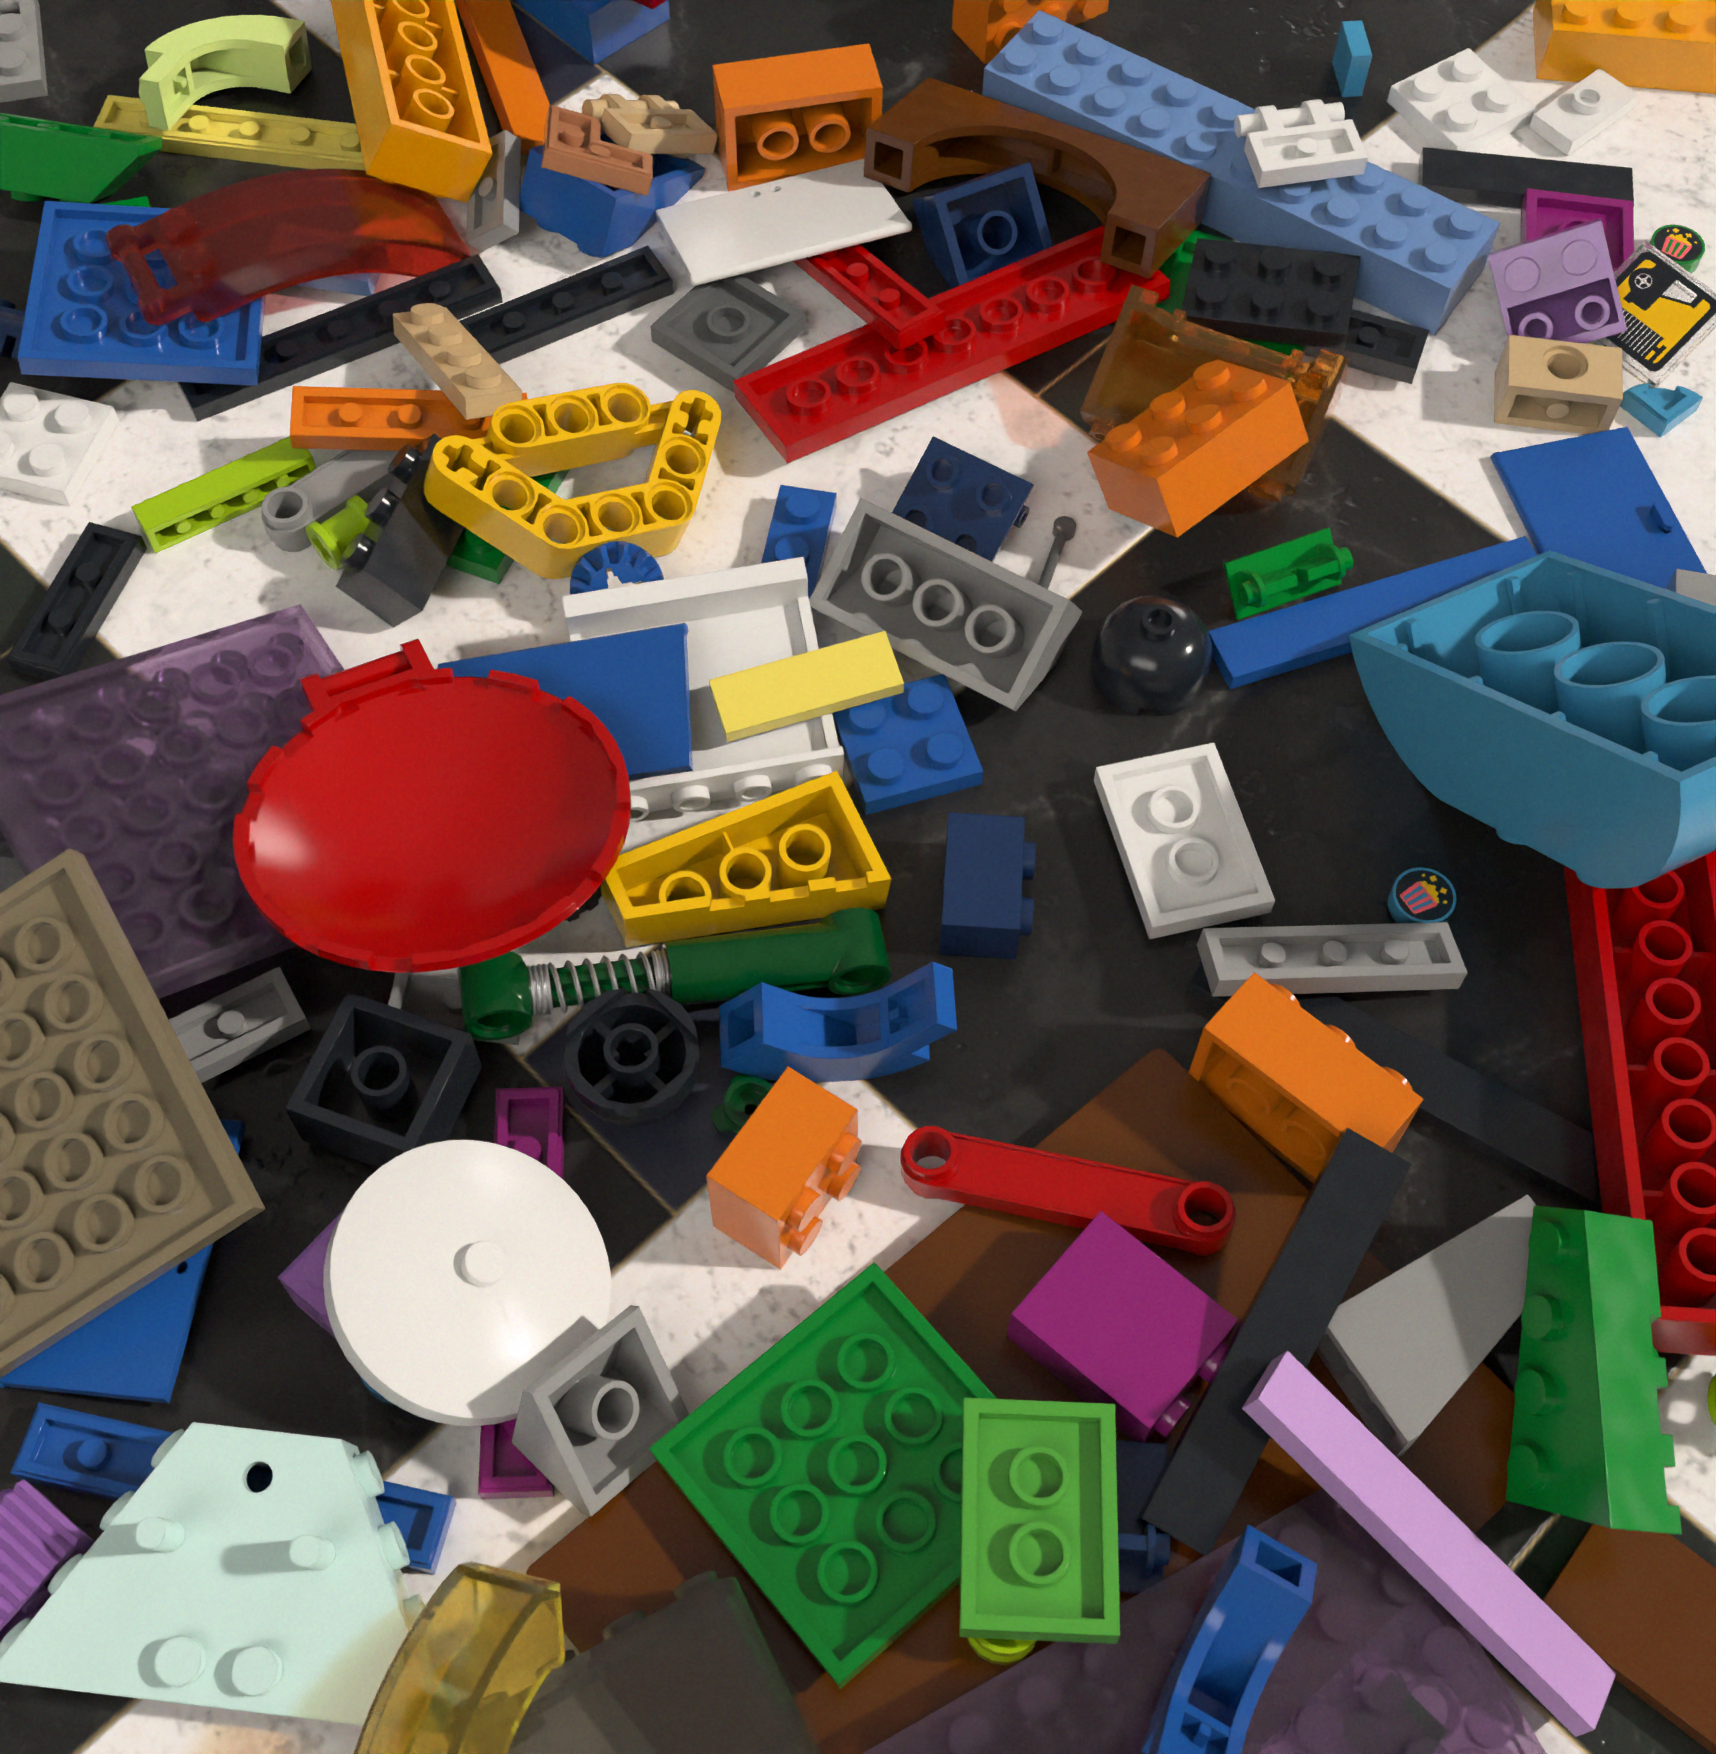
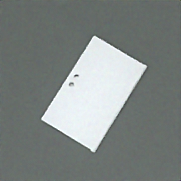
M865 158L655 210L657 221L685 269L692 286L912 231V223L906 218L884 185L863 176Z

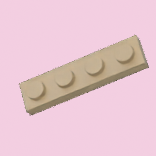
M423 303L413 306L410 312L393 314L394 335L466 420L493 416V413L500 406L522 400V389L446 307L438 304Z

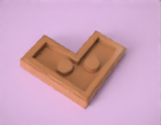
M554 105L548 107L544 126L542 168L648 196L653 179L652 156L650 154L601 141V120L597 117Z

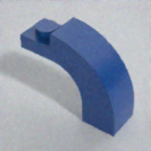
M931 962L882 989L845 998L808 997L761 982L719 1006L720 1066L739 1073L769 1080H778L786 1068L790 1067L814 1083L864 1080L890 1075L918 1066L930 1060L929 1044L957 1031L952 968Z
M1247 1524L1216 1577L1182 1644L1155 1707L1141 1752L1145 1754H1242L1246 1733L1265 1684L1282 1651L1312 1604L1317 1563Z

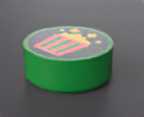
M1671 224L1662 226L1653 233L1646 252L1653 253L1680 274L1687 276L1697 269L1705 252V243L1702 237L1694 230L1686 226Z

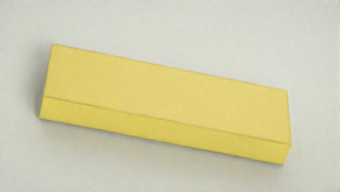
M886 631L709 680L712 698L727 742L904 693V681Z

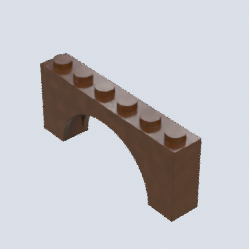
M928 77L867 127L863 176L910 193L922 184L935 179L963 174H988L1006 167L1030 162L1037 183L1057 189L1073 197L1088 207L1100 219L1105 227L1100 262L1149 279L1202 222L1212 173Z

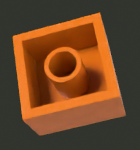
M787 1067L706 1175L713 1226L780 1270L793 1252L802 1256L810 1248L822 1227L823 1221L818 1218L832 1197L837 1201L845 1198L861 1171V1166L856 1164L857 1153L862 1143V1140L858 1138V1109L792 1068Z

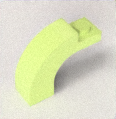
M235 15L207 19L173 30L158 38L144 49L148 70L139 78V96L141 102L145 105L149 127L169 131L197 100L215 91L234 87H257L291 94L312 69L305 21L267 15Z

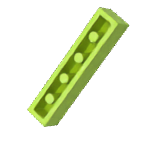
M289 436L188 482L179 484L152 498H148L131 506L141 531L156 554L262 506L265 496L279 487L290 486L317 468L308 449L292 448Z

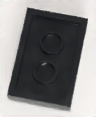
M1197 238L1180 313L1179 331L1345 351L1361 256Z

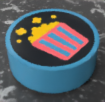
M1412 868L1400 874L1396 879L1388 897V909L1397 923L1448 922L1456 906V892L1451 882L1441 873L1429 868Z

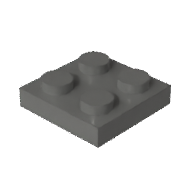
M737 275L692 288L650 326L651 338L653 343L734 392V380L767 366L806 329V313L743 275Z

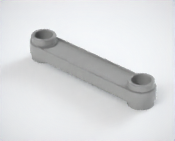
M345 450L292 485L279 487L265 496L261 511L262 521L270 540L274 542L276 547L287 552H298L310 547L312 544L306 534L305 526L313 521L321 524L344 509L348 499L354 495L362 498L367 504L371 502L375 495L383 488H387L392 480L393 475L388 472V468L399 451Z

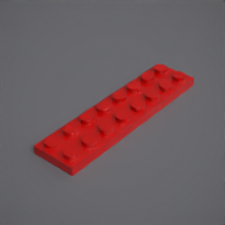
M1102 225L929 298L932 303L944 311L945 328L901 351L867 324L734 380L735 398L784 460L790 463L1169 298L1170 280L1159 269L1148 279L1100 262L1105 227Z

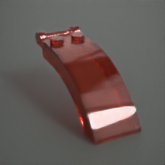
M307 169L252 178L206 193L135 227L128 224L117 225L110 229L105 237L106 245L112 257L122 262L139 295L137 305L144 320L151 325L166 324L193 311L199 321L209 322L260 297L312 280L361 273L397 274L416 278L472 256L435 196L430 195L426 191L402 184L386 183L374 176L367 175L366 170ZM160 249L178 284L168 290L159 286L144 255Z

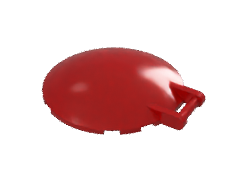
M419 639L400 644L399 652L322 678L319 677L318 673L300 678L299 682L311 713L300 720L303 729L292 737L282 748L272 745L259 761L247 781L249 794L242 812L236 813L234 819V854L243 885L252 903L264 919L281 935L319 957L342 965L393 973L429 972L471 965L508 953L549 932L579 909L604 882L618 859L630 824L631 792L625 761L615 739L606 726L576 699L568 696L562 700L540 690L538 680L492 669L487 678L454 677L452 668L434 669Z

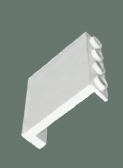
M803 557L562 596L570 642L686 623L688 626L687 649L693 771L630 780V822L645 818L649 812L672 808L679 812H694L704 809L711 802L730 798H736L743 802L761 800L768 797L772 791L793 788L836 770L841 779H844V752L842 746L838 744L832 713L727 742L709 687L710 679L819 649L808 598V577Z

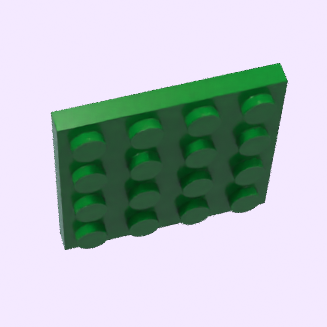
M874 1262L649 1447V1450L654 1459L840 1690L960 1583L964 1398H997Z

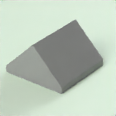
M630 1305L522 1392L512 1443L582 1514L590 1517L656 1461L649 1447L689 1415L639 1306Z

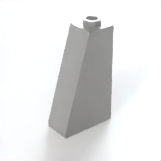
M1528 1194L1340 1304L1315 1350L1371 1433L1397 1458L1409 1449L1522 1314L1529 1257L1528 1241L1531 1233L1533 1206H1536Z

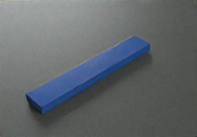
M1523 536L1210 630L1212 657L1229 689H1233L1352 652L1349 639L1350 634L1535 557L1537 553L1527 537Z
M38 1402L10 1473L20 1480L116 1502L129 1491L135 1493L155 1469L151 1466L154 1454L173 1433ZM254 1465L249 1470L246 1478L249 1489L254 1493L267 1489L272 1482V1470L267 1466ZM383 1481L384 1493L375 1498L384 1523L388 1524L394 1521L404 1539L410 1564L402 1568L435 1575L456 1507V1500L453 1496Z

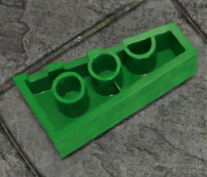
M1533 1206L1532 1226L1528 1241L1529 1257L1525 1300L1521 1315L1522 1331L1518 1374L1514 1389L1515 1405L1511 1447L1507 1463L1506 1500L1611 1529L1682 1535L1679 1506L1667 1505L1664 1468L1675 1467L1673 1435L1661 1434L1657 1389L1668 1388L1666 1359L1660 1358L1653 1346L1651 1323L1661 1317L1653 1222L1587 1210Z

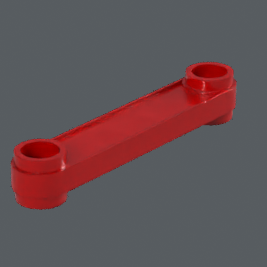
M924 1126L914 1130L907 1137L901 1149V1174L905 1184L916 1195L925 1199H942L1085 1229L1097 1214L1102 1211L1139 1241L1182 1249L1195 1255L1208 1256L1218 1252L1229 1242L1235 1226L1236 1210L1229 1193L1220 1185L1212 1182H1195L953 1133L938 1126ZM928 1156H936L946 1161L942 1166L935 1169H925L916 1164L920 1159ZM1196 1211L1207 1212L1218 1219L1219 1223L1212 1226H1201L1194 1223L1187 1215Z

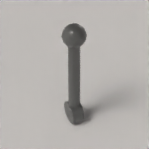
M1068 516L1056 518L1053 524L1052 533L1055 539L1038 585L1046 589L1050 586L1065 542L1075 536L1076 522Z

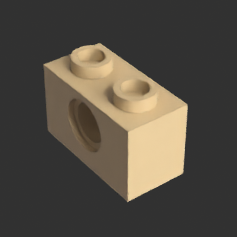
M1508 336L1495 371L1494 423L1581 434H1592L1609 430L1623 400L1622 348L1535 337Z

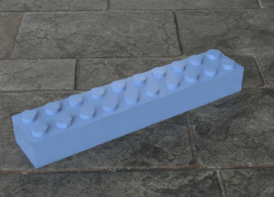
M1039 10L984 68L983 96L1212 173L1201 223L1241 243L1361 256L1354 297L1416 327L1427 329L1433 335L1438 333L1485 268L1500 222L1368 161L1364 174L1259 188L1244 151L1247 137L1238 138L1234 128L1237 115L1254 113L1255 109Z

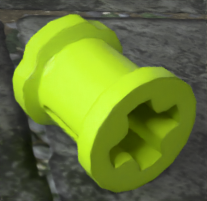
M357 495L348 499L344 509L321 524L313 521L305 526L306 534L312 546L322 560L333 570H338L344 566L341 562L342 554L359 533H364L370 521L365 517L368 504Z

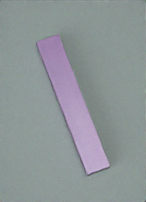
M1288 1350L1271 1360L1242 1409L1575 1737L1595 1730L1616 1672Z

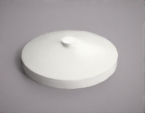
M447 1140L423 1145L396 1156L382 1165L360 1186L341 1213L332 1231L324 1263L323 1288L328 1318L336 1340L348 1361L370 1387L396 1406L421 1418L456 1426H482L516 1419L522 1392L606 1325L611 1300V1273L604 1241L596 1222L576 1192L561 1177L534 1158L499 1144L475 1140Z

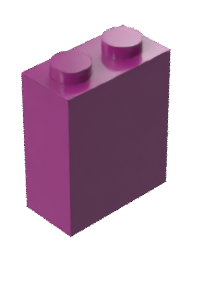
M1100 1211L1011 1313L1006 1337L1084 1402L1115 1404L1116 1428L1131 1441L1144 1443L1155 1430L1167 1438L1181 1422L1193 1405L1184 1395L1199 1376L1209 1383L1229 1345L1227 1342L1238 1319L1105 1213Z

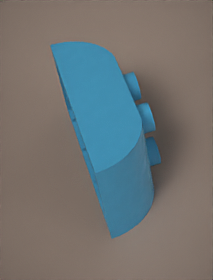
M1549 550L1349 635L1352 653L1364 691L1380 726L1397 754L1415 777L1441 801L1495 828L1498 837L1513 844L1527 845L1574 870L1581 882L1598 888L1624 889L1637 887L1716 850V606Z

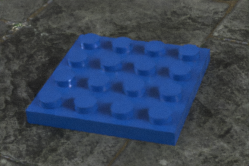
M45 201L18 352L21 374L258 386L268 277V253L272 234L270 214Z

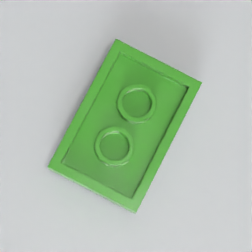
M964 1398L962 1412L959 1637L1118 1643L1120 1638L1115 1404Z

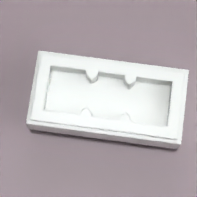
M1599 68L1534 113L1529 129L1568 156L1633 110L1639 94Z

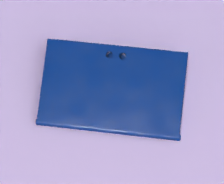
M1628 427L1495 452L1491 455L1490 459L1538 555L1551 550L1666 589L1676 569L1707 574Z
M686 623L439 663L437 669L452 668L454 677L487 678L491 669L514 673L538 680L540 690L562 700L568 696L573 697L589 709L606 726L615 739L624 758L629 781L693 771L687 649L688 626Z
M220 1119L237 1154H239L246 1125L243 1121ZM214 1242L0 1378V1388L12 1387L170 1403Z

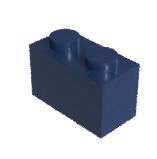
M948 812L939 954L1016 959L1019 936H1031L1034 898L1022 897V880H1033L1036 842H1024L1025 817Z

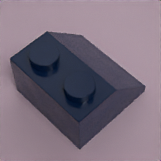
M1030 162L1006 167L912 199L927 254L951 289L1053 246Z

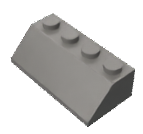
M860 498L809 599L811 608L866 636L886 631L892 649L1014 711L1018 710L1055 666L1083 612L1069 599L863 498Z

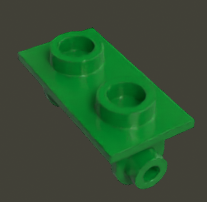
M1327 527L1223 563L1235 618L1240 620L1342 584L1341 579L1345 577L1346 571L1353 568V558L1350 551L1346 547L1338 549V547L1333 545L1331 531Z

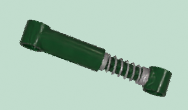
M867 908L838 910L827 915L817 924L665 941L662 944L661 951L657 949L654 952L652 950L649 957H646L640 951L636 959H628L625 954H621L618 961L610 962L608 957L603 956L600 963L594 964L588 958H585L582 965L574 966L571 961L567 960L564 967L555 968L551 962L547 965L545 963L542 965L538 963L537 966L532 964L530 967L529 965L526 966L520 955L510 951L479 963L457 968L464 1030L470 1033L473 1038L480 1040H502L514 1037L530 1027L532 1016L538 1015L540 1017L541 1014L545 1016L547 1013L551 1015L553 1008L561 1007L563 1013L567 1012L568 1006L579 1005L581 1009L587 1002L603 993L624 988V994L635 992L646 994V989L661 991L684 1006L731 1000L761 982L789 992L829 988L833 993L839 995H860L881 988L892 977L879 916L875 911Z

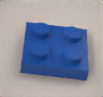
M943 674L905 683L904 693L832 713L839 745L843 748L844 758L865 815L982 785L984 771L946 676Z

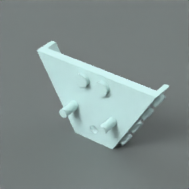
M192 1422L186 1431L183 1429L175 1431L162 1443L154 1454L151 1466L155 1469L135 1493L133 1491L125 1493L108 1509L100 1523V1528L104 1532L84 1556L78 1554L72 1557L55 1574L48 1586V1592L52 1595L32 1620L26 1618L20 1621L0 1642V1682L437 1735L457 1734L458 1731L452 1716L462 1712L460 1698L449 1671L446 1668L436 1671L426 1641L435 1638V1629L427 1605L420 1594L410 1597L400 1568L410 1564L402 1534L394 1521L388 1524L384 1523L375 1497L384 1493V1484L378 1466L368 1450L360 1453L356 1445L336 1438ZM254 1465L270 1467L273 1478L269 1487L258 1493L251 1491L246 1481L249 1470Z

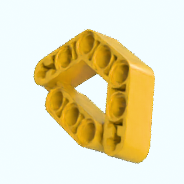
M612 383L510 402L500 406L493 413L486 437L470 439L465 436L452 435L444 437L436 443L423 484L424 494L428 502L437 510L533 573L546 579L570 577L576 563L585 553L611 541H624L635 544L646 550L653 557L667 555L678 547L696 510L721 423V410L718 403L711 396L697 390L683 391L676 395L673 401L650 405L646 394L638 387L628 383ZM684 431L690 432L691 436L683 435ZM655 445L643 484L564 500L530 478L621 459L631 455L636 448ZM500 506H505L507 508H510L511 510H506L504 508H501ZM549 538L556 539L560 541L562 544L553 542Z

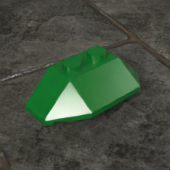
M0 113V189L10 191L11 198L20 201H41L45 196L58 198L60 202L94 204L97 200L115 194L162 149V137Z

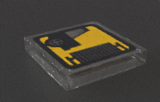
M1645 240L1614 272L1627 331L1589 343L1622 348V368L1643 384H1650L1649 388H1657L1716 328V292Z

